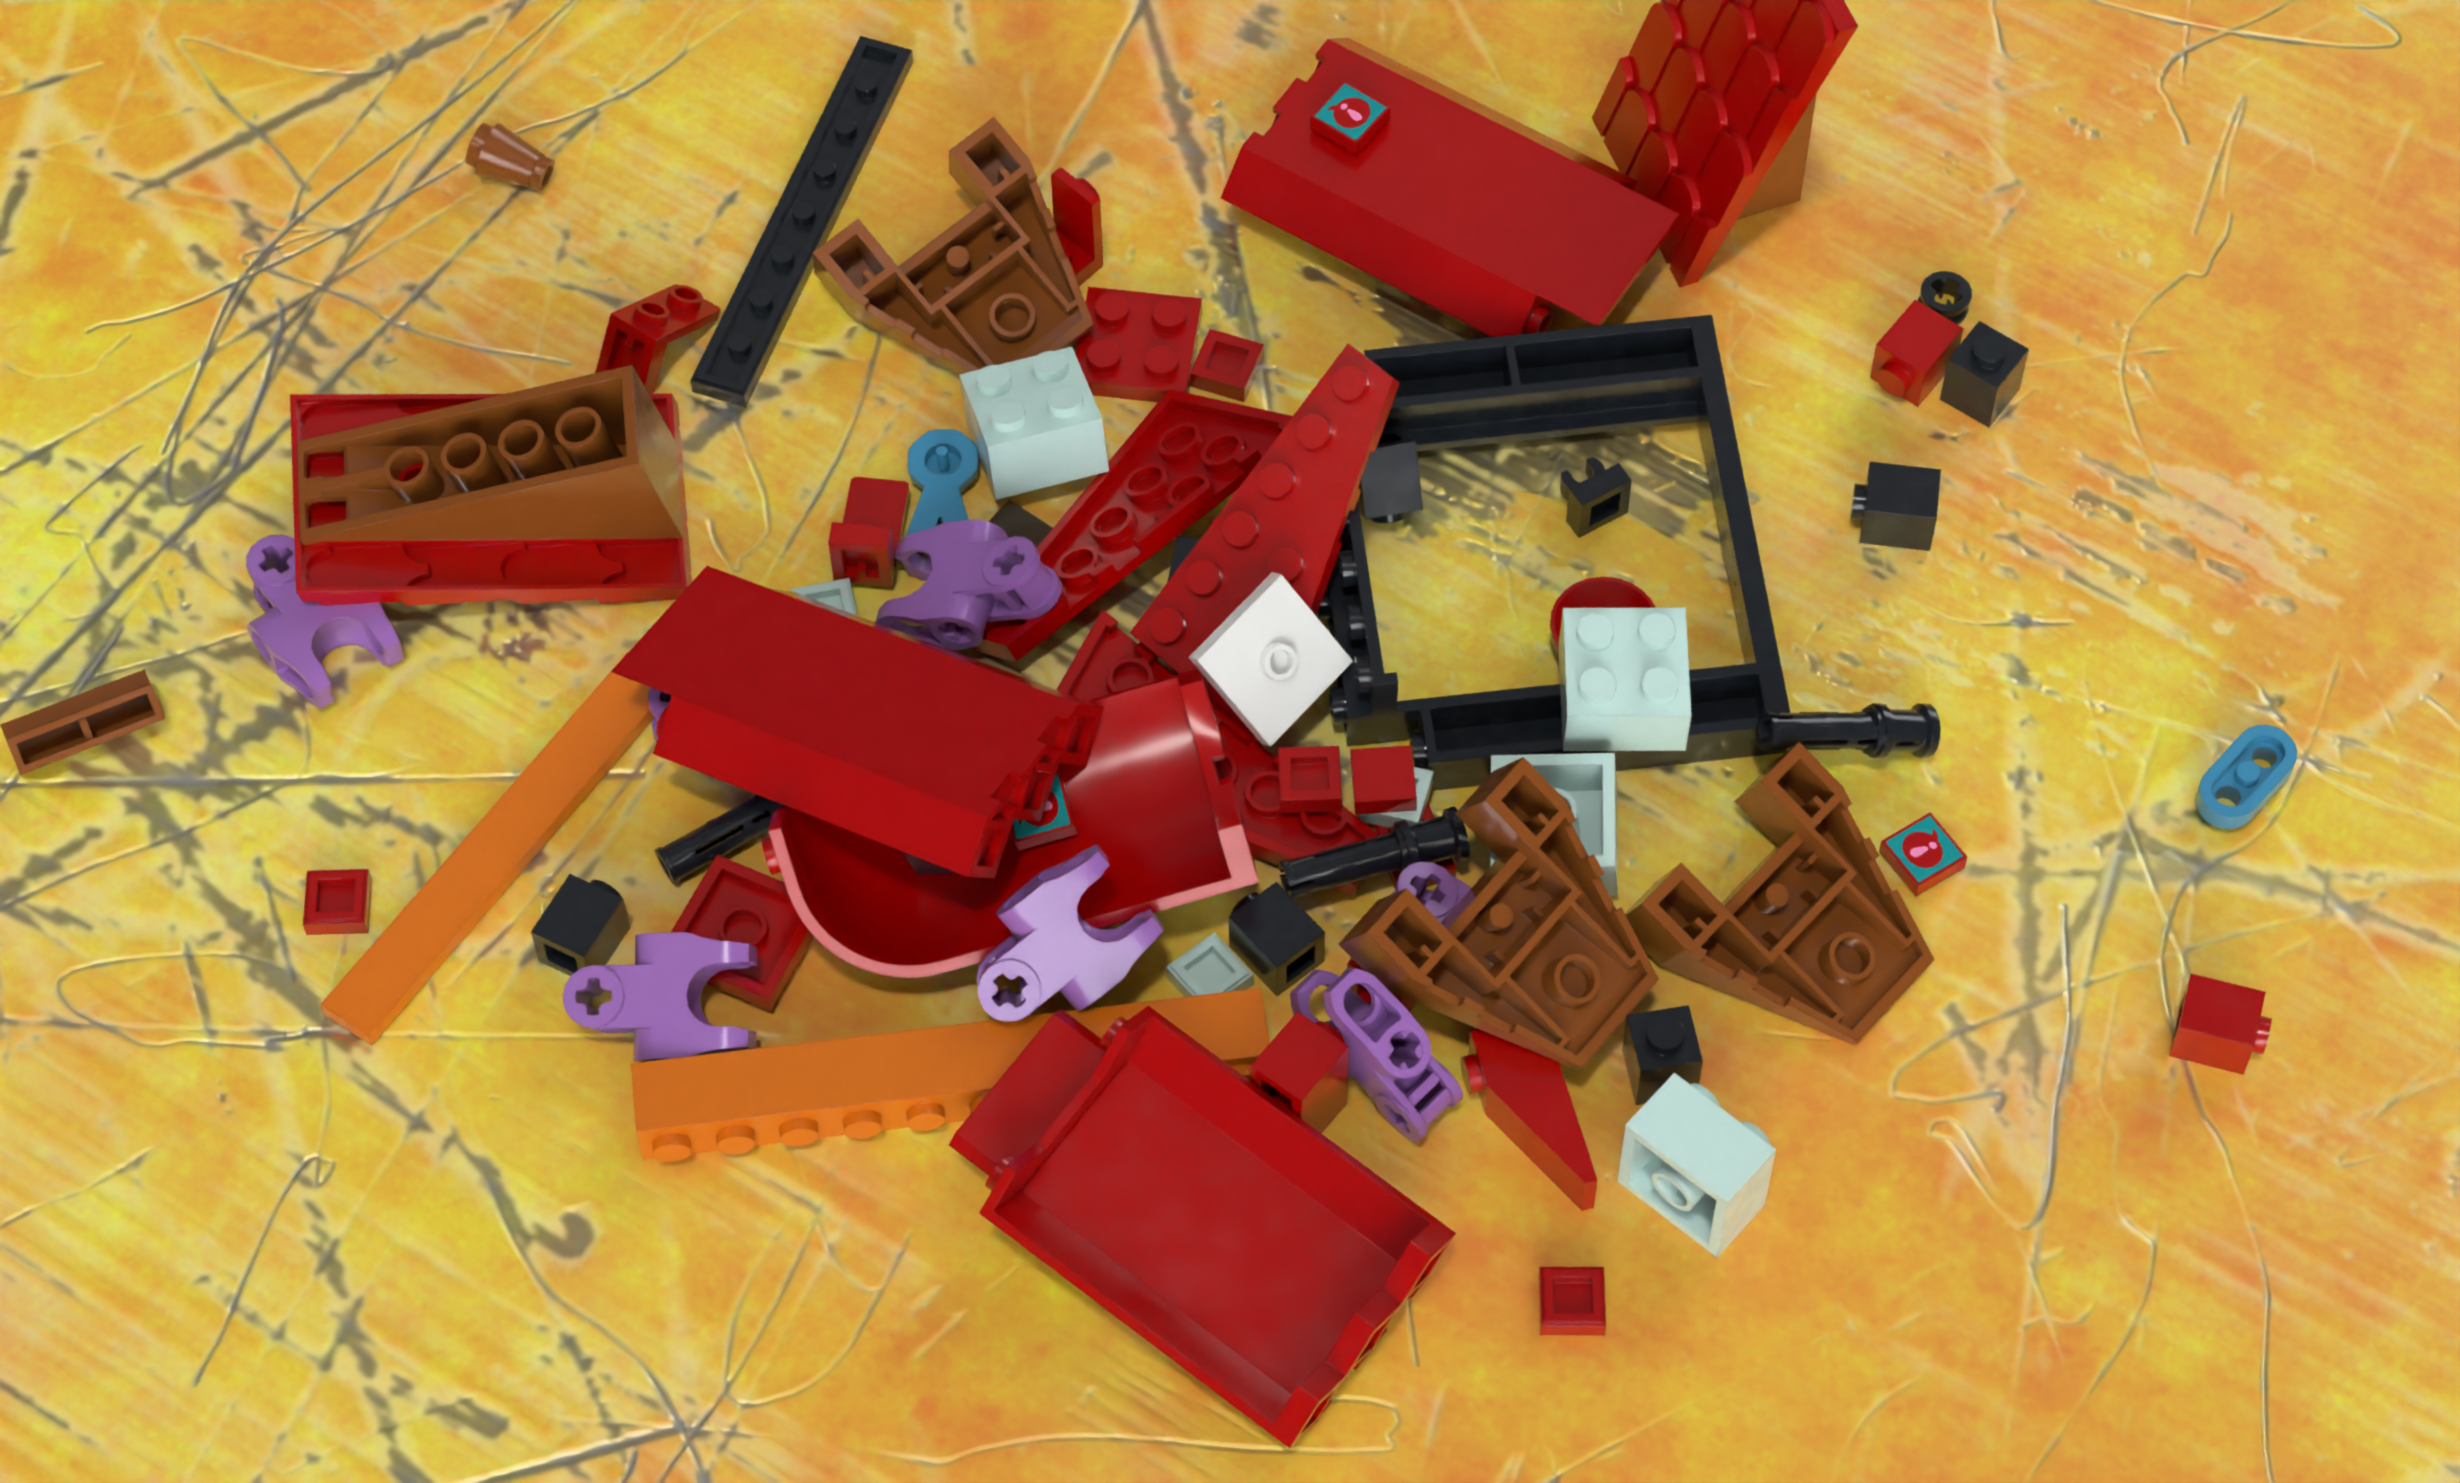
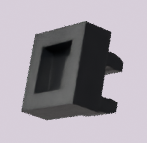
M1594 457L1587 459L1585 473L1589 479L1581 483L1574 480L1567 470L1561 473L1560 491L1563 497L1568 500L1566 522L1578 538L1628 513L1632 480L1619 463L1605 470L1603 464Z

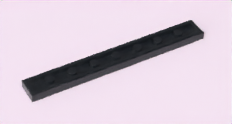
M860 36L690 380L692 392L746 408L814 268L813 252L826 243L913 64L912 50Z

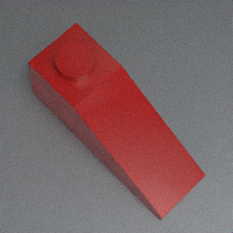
M1480 1029L1470 1031L1468 1056L1460 1058L1462 1076L1468 1093H1479L1485 1115L1581 1211L1594 1208L1598 1180L1559 1062Z

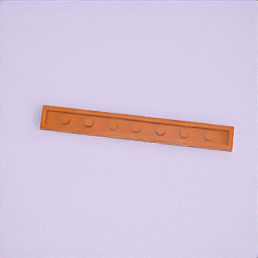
M610 671L320 1004L323 1015L371 1046L377 1041L651 723L653 715L650 712L648 702L650 687Z

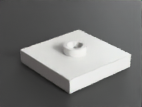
M1271 572L1188 657L1260 743L1270 747L1353 662L1282 574Z

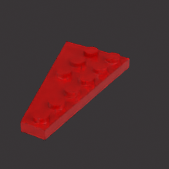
M1347 344L1130 631V634L1179 674L1198 669L1188 657L1271 572L1282 574L1311 611L1317 615L1342 546V542L1339 540L1350 510L1354 511L1361 493V489L1358 488L1370 453L1376 451L1400 382L1356 348ZM1204 677L1210 699L1249 729Z
M1169 389L1109 460V471L1100 473L1094 478L1038 545L1037 550L1040 554L1041 562L1053 569L1062 583V592L1057 603L1047 613L1031 620L1015 619L987 622L982 642L972 647L973 650L1014 662L1019 661L1234 493L1293 416Z
M1102 609L1056 690L1087 701L1171 677L1175 674L1160 663L1158 656L1141 642L1137 644L1118 628V621ZM1210 699L1225 759L1215 761L1220 779L1232 776L1243 816V829L1246 838L1249 840L1253 856L1278 865L1283 860L1304 857L1320 851L1380 836L1343 805L1341 811L1280 813L1278 755L1275 757L1255 740L1254 734ZM1363 879L1333 888L1355 896Z

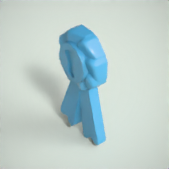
M954 429L928 431L909 448L907 467L910 479L913 484L923 491L906 535L935 527L940 522L969 520L961 493L977 479L979 457L976 444L962 432Z

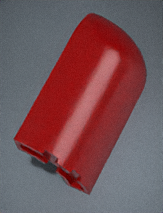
M1198 669L1087 700L1104 707L1086 763L1085 765L1059 763L1057 769L1065 783L1077 834L1018 851L1014 843L1012 831H1010L995 879L966 877L958 873L918 875L904 857L902 851L785 805H781L772 815L768 830L770 837L762 839V848L769 871L772 875L782 873L790 900L799 918L809 932L834 955L849 964L869 972L905 978L932 976L980 963L988 952L1012 935L996 915L1000 906L1041 871L1059 865L1096 844L1108 857L1110 866L1082 894L1077 906L1081 919L1095 928H1102L1130 920L1138 913L1145 912L1148 909L1155 913L1259 883L1250 843L1243 829V816L1232 776L1220 779L1215 761L1225 759L1203 674Z

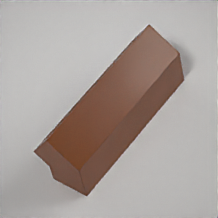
M144 669L8 721L0 726L19 773L22 775L164 720L165 717Z

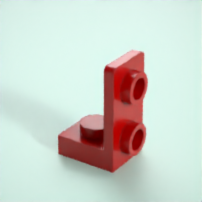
M1059 167L1051 174L1053 220L1066 258L1068 257L1080 286L1103 267L1101 200L1096 189L1083 178L1076 179Z
M674 284L611 313L595 373L632 365L648 394H653L667 344L718 320L720 308L704 299L698 290L686 285Z
M853 477L851 479L843 523L832 522L828 545L833 581L849 578L851 583L892 587L897 563L894 555L897 544L901 540L910 493L907 482L866 477Z

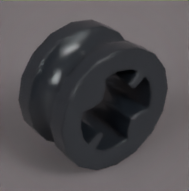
M1947 271L1935 272L1924 279L1918 301L1958 325L1964 321L1968 314L1969 304L1972 299V289L1968 281L1956 273ZM1938 294L1939 299H1942L1943 294H1948L1955 298L1954 303L1952 304L1948 299L1946 304H1941L1935 301V296Z

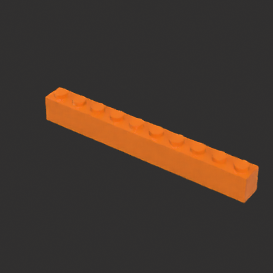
M1261 988L1088 1008L1079 1011H1065L1102 1039L1105 1032L1116 1019L1123 1017L1129 1020L1145 1007L1150 1006L1250 1081V1065L1269 1045ZM1054 1013L1030 1015L1019 1021L1005 1022L997 1019L631 1063L636 1133L643 1160L655 1158L664 1162L683 1160L693 1153L718 1150L726 1154H740L751 1150L754 1146L783 1143L788 1146H805L815 1142L818 1138L841 1135L855 1139L873 1137L883 1130L909 1127L916 1131H929L941 1127L944 1123L965 1121Z

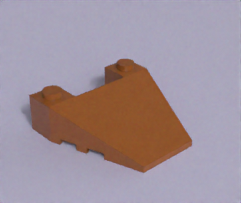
M995 117L949 150V174L977 207L901 265L897 266L859 219L855 220L813 252L815 275L851 318L959 374L979 370L989 365H999L1036 356L1046 351L1067 348L1094 326L1068 257L1066 258L1057 235L1056 225L1051 212L1047 208L1038 186L1037 176L1032 163Z
M1798 742L1773 761L1734 801L1777 846L1721 903L1681 862L1657 880L1625 915L1642 948L1659 966L1854 1045L1935 959L1897 889L1891 890L1875 860L1879 857V854L1870 837L1864 839L1848 809L1852 803L1843 786Z
M1522 757L1494 770L1455 813L1498 859L1446 918L1440 923L1405 888L1377 900L1338 945L1364 971L1375 975L1391 993L1579 1070L1584 1068L1659 978L1622 907L1616 909L1599 877L1604 872L1595 855L1588 856L1572 825L1576 819L1567 801Z

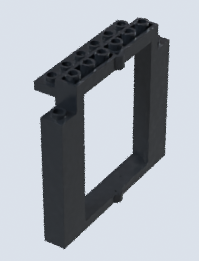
M1712 315L1364 350V355L1400 382L1384 429L1403 427L1416 441L1417 451L1698 422L1720 531L1721 553L1724 562H1726L1745 664L1689 670L1692 716L1686 751H1563L1560 684L1397 701V672L1384 673L1357 501L1354 511L1350 510L1339 540L1342 542V546L1317 613L1318 619L1328 618L1331 635L1353 660L1337 678L1338 687L1329 688L1332 723L1344 724L1347 746L1409 739V745H1412L1414 767L1434 771L1431 791L1480 786L1491 774V755L1615 753L1616 771L1780 754L1787 751V749L1763 751L1761 749L1762 744H1758L1756 738V724L1762 712L1790 713Z

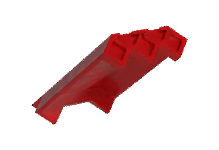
M1333 38L1325 41L1316 53V59L1319 62L1312 76L1307 82L1296 78L1273 106V113L1276 114V117L1264 136L1254 131L1242 145L1221 195V199L1491 337L1546 332L1554 314V310L1549 307L1551 303L1596 326L1602 325L1674 228L1680 214L1634 191L1637 180L1350 38ZM1344 80L1391 107L1390 120L1357 156L1310 129V116Z
M706 566L611 671L617 675L672 695L668 707L664 709L657 723L656 733L658 739L653 752L654 755L958 874L973 878L995 879L1014 819L1041 820L1059 763L1085 765L1104 709L1102 706L801 594L766 588L710 566Z
M1150 1006L1145 1007L1129 1020L1123 1017L1116 1019L1105 1032L1102 1039L1062 1009L1056 1011L955 1132L949 1143L950 1147L989 1175L985 1186L991 1190V1193L979 1214L1288 1448L1295 1444L1323 1415L1332 1403L1331 1398L1352 1369L1357 1371L1385 1335L1387 1332L1386 1327L1406 1299L1412 1300L1427 1281L1456 1235L1453 1230Z

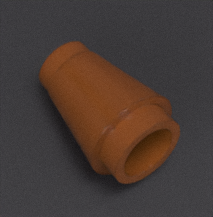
M482 123L471 139L465 159L466 164L476 168L477 175L529 188L532 187L539 191H542L547 185L555 165L553 159L546 157L545 154L500 123L494 127L487 123Z

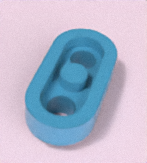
M2257 725L2245 730L2208 769L2200 781L2195 801L2197 810L2204 820L2222 829H2236L2248 824L2290 778L2297 759V748L2293 739L2283 730L2270 725ZM2253 760H2265L2271 767H2260ZM2217 799H2229L2235 806L2223 805Z

